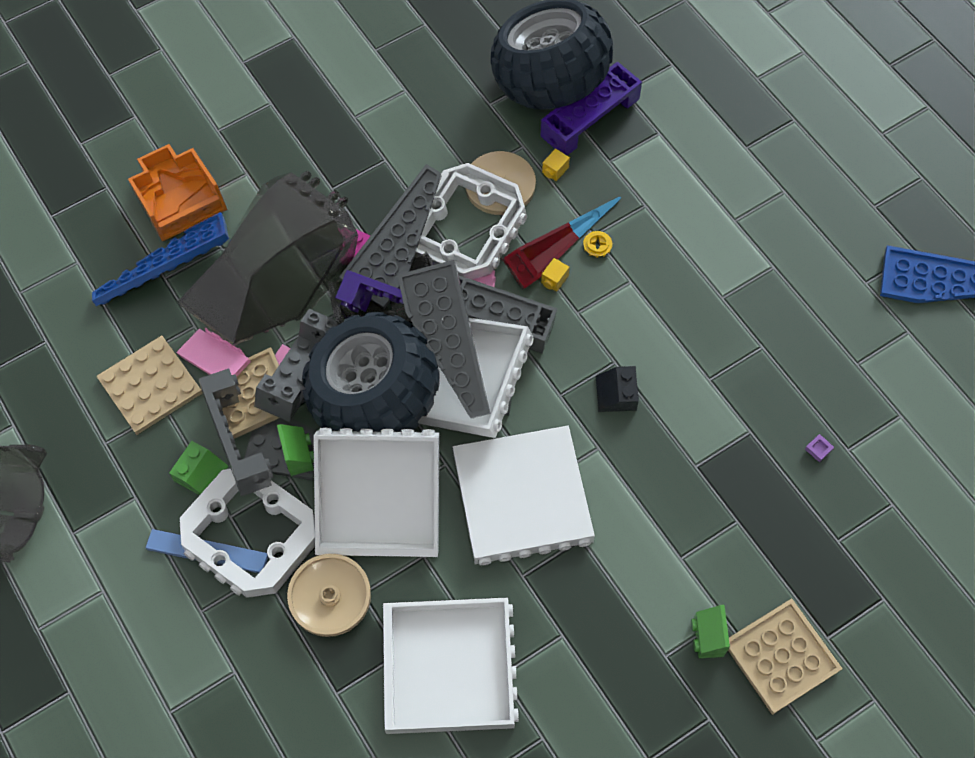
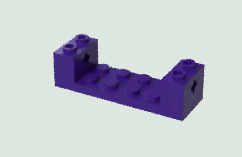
M617 61L609 67V72L603 82L589 95L573 104L556 108L541 119V137L554 149L556 148L565 155H569L577 148L578 135L618 104L621 103L628 109L640 99L642 81Z
M346 270L335 297L341 301L340 305L356 313L359 310L366 312L373 295L381 298L386 297L397 304H404L400 289Z

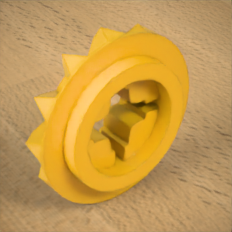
M591 232L584 238V251H587L589 256L593 255L596 258L599 256L605 257L612 249V239L604 232ZM597 240H599L601 245L598 249L595 246Z

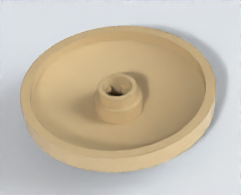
M496 151L484 154L471 163V165L517 184L524 206L532 199L536 187L535 173L530 164L522 157L510 152ZM465 188L468 199L475 207L489 214L504 215L508 208L507 206L496 201L489 206L482 205L477 193Z
M339 554L319 555L306 561L294 573L288 587V605L296 622L306 631L326 637L341 635L357 626L366 615L371 601L369 580L364 570L354 560Z

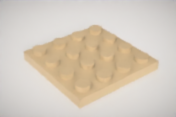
M163 336L158 337L97 375L98 380L136 435L202 394L200 387Z
M271 347L249 357L251 362L237 376L241 392L238 395L239 403L222 408L234 439L279 418L254 407L257 385L265 374L272 376L279 366Z
M792 598L729 637V653L772 715L843 669Z

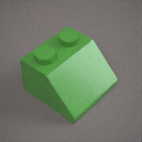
M277 425L285 462L290 475L293 476L314 470V452L309 451L308 445H312L309 433L305 434L303 427Z
M191 441L169 474L174 482L201 495L222 470L228 469L229 466L205 447Z
M725 605L696 612L694 619H691V629L696 633L693 645L694 651L698 652V658L724 657L730 647Z

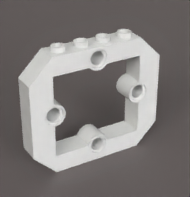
M469 163L443 170L415 257L431 266L455 260L458 275L472 280L489 275L493 269L498 267L501 256L506 254L509 243L512 239L516 238L520 225H523L527 219L519 187L515 183ZM458 185L476 192L482 205L489 206L496 201L508 207L499 223L490 229V237L476 260L461 254L454 240L448 239L440 244L426 237L435 221L442 220L447 216L446 204Z
M225 469L218 474L180 517L181 545L185 551L184 555L191 561L196 559L200 562L199 566L206 572L212 571L216 574L214 577L222 584L228 583L231 586L230 589L239 596L240 594H243L245 597L275 594L315 547V517L313 510L273 481H271L272 486L253 492L263 500L265 509L269 514L277 515L282 513L299 525L285 543L274 542L268 547L267 554L270 561L254 578L233 563L225 551L214 549L198 537L212 521L220 523L226 520L228 517L226 505L239 491L231 469ZM272 500H278L276 504H269ZM215 508H221L219 512H213ZM278 552L283 553V555L279 558L274 557V555ZM219 560H225L222 566H216Z

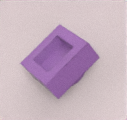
M819 434L806 446L805 450L820 463L834 449V446Z

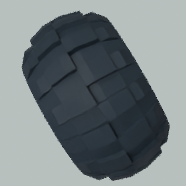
M544 0L519 10L501 26L491 47L492 72L499 87L510 100L534 109L560 108L583 99L603 82L609 72V64L613 61V40L608 24L597 10L577 0Z
M371 312L363 317L355 315L324 333L325 336L320 342H316L309 353L310 361L306 363L302 373V381L305 388L303 394L306 406L315 422L321 428H331L332 431L350 428L352 431L360 432L361 429H373V432H381L382 429H393V432H402L404 429L414 430L418 427V421L422 416H427L434 405V396L436 391L439 390L440 382L435 354L426 347L425 344H427L428 339L405 319L396 315L394 317L388 316L383 312Z

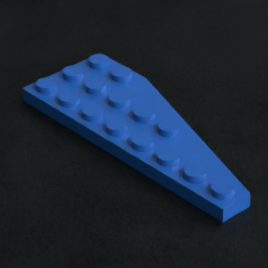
M220 212L184 231V236L179 239L173 238L166 248H158L136 263L137 267L133 270L128 271L126 269L123 271L118 280H110L93 291L92 301L95 306L106 304L112 298L124 295L129 289L140 287L145 281L156 279L161 273L167 270L172 271L177 265L183 262L187 263L195 256L205 254L211 248L225 244L229 240L223 214Z
M887 245L884 255L880 296L914 303L975 298V261Z

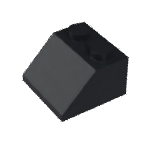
M636 366L615 367L596 375L598 412L637 411L639 397Z

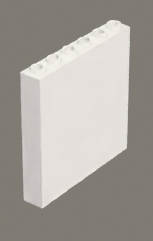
M469 318L491 414L471 419L438 366L440 382L439 390L436 391L434 396V405L428 415L422 416L418 423L496 438L497 433L501 430L504 414L508 411L509 400L514 395L515 384L521 376L522 365L527 360L529 346L533 344V335L528 326Z
M569 425L453 446V455L475 564L488 565L491 561L496 560L505 562L511 560L512 557L526 558L533 553L547 554L555 549L564 551L570 549L571 546L579 545L580 547H585L594 542L595 535Z
M320 428L319 431H316L314 434L315 555L438 557L439 433H435V430L431 429L422 430V432H414L412 429H404L402 432H393V429H382L381 432H373V429H361L360 432L352 431L350 428H342L340 431H332L331 428Z
M508 598L383 603L386 734L514 728V722H519L518 708L514 709L513 700H517V687H513L512 679H516V666L511 664V658H515V645H510V637H514V625H509V617H513V605L508 604Z

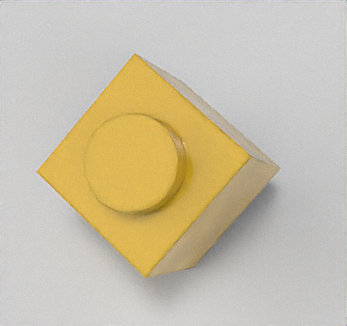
M555 148L544 160L542 173L547 178L557 181L569 168L570 157Z
M553 258L542 273L541 283L547 289H553L557 292L568 278L570 267Z

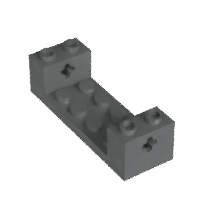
M459 275L469 318L528 326L533 335V344L529 346V349L543 354L555 323L557 308Z
M309 309L300 322L298 338L272 376L265 374L257 385L254 407L290 422L305 399L302 373L306 363L310 361L309 353L316 342H320L325 336L324 333L333 326H338L341 322Z
M228 368L199 378L205 402L241 497L272 486L270 478H273L269 459H264L262 452L241 459L232 432H230L226 416L222 411L224 407L239 403L238 395L241 392L236 375H231Z

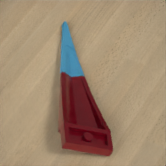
M617 197L536 238L502 258L522 290L538 280L553 258L558 260L621 197Z

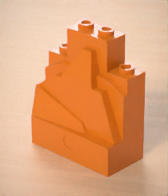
M170 144L146 154L137 159L143 172L128 179L162 242L220 212L228 210L217 183L193 148L176 155Z

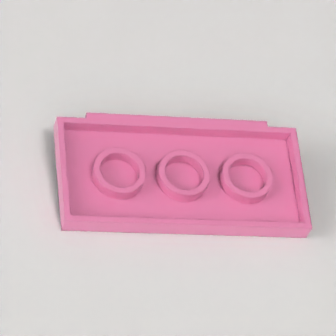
M205 328V332L198 329L176 352L178 356L209 375L229 368L231 375L235 374L237 377L251 362L240 348L235 347L227 340H223L216 333H211L207 328Z

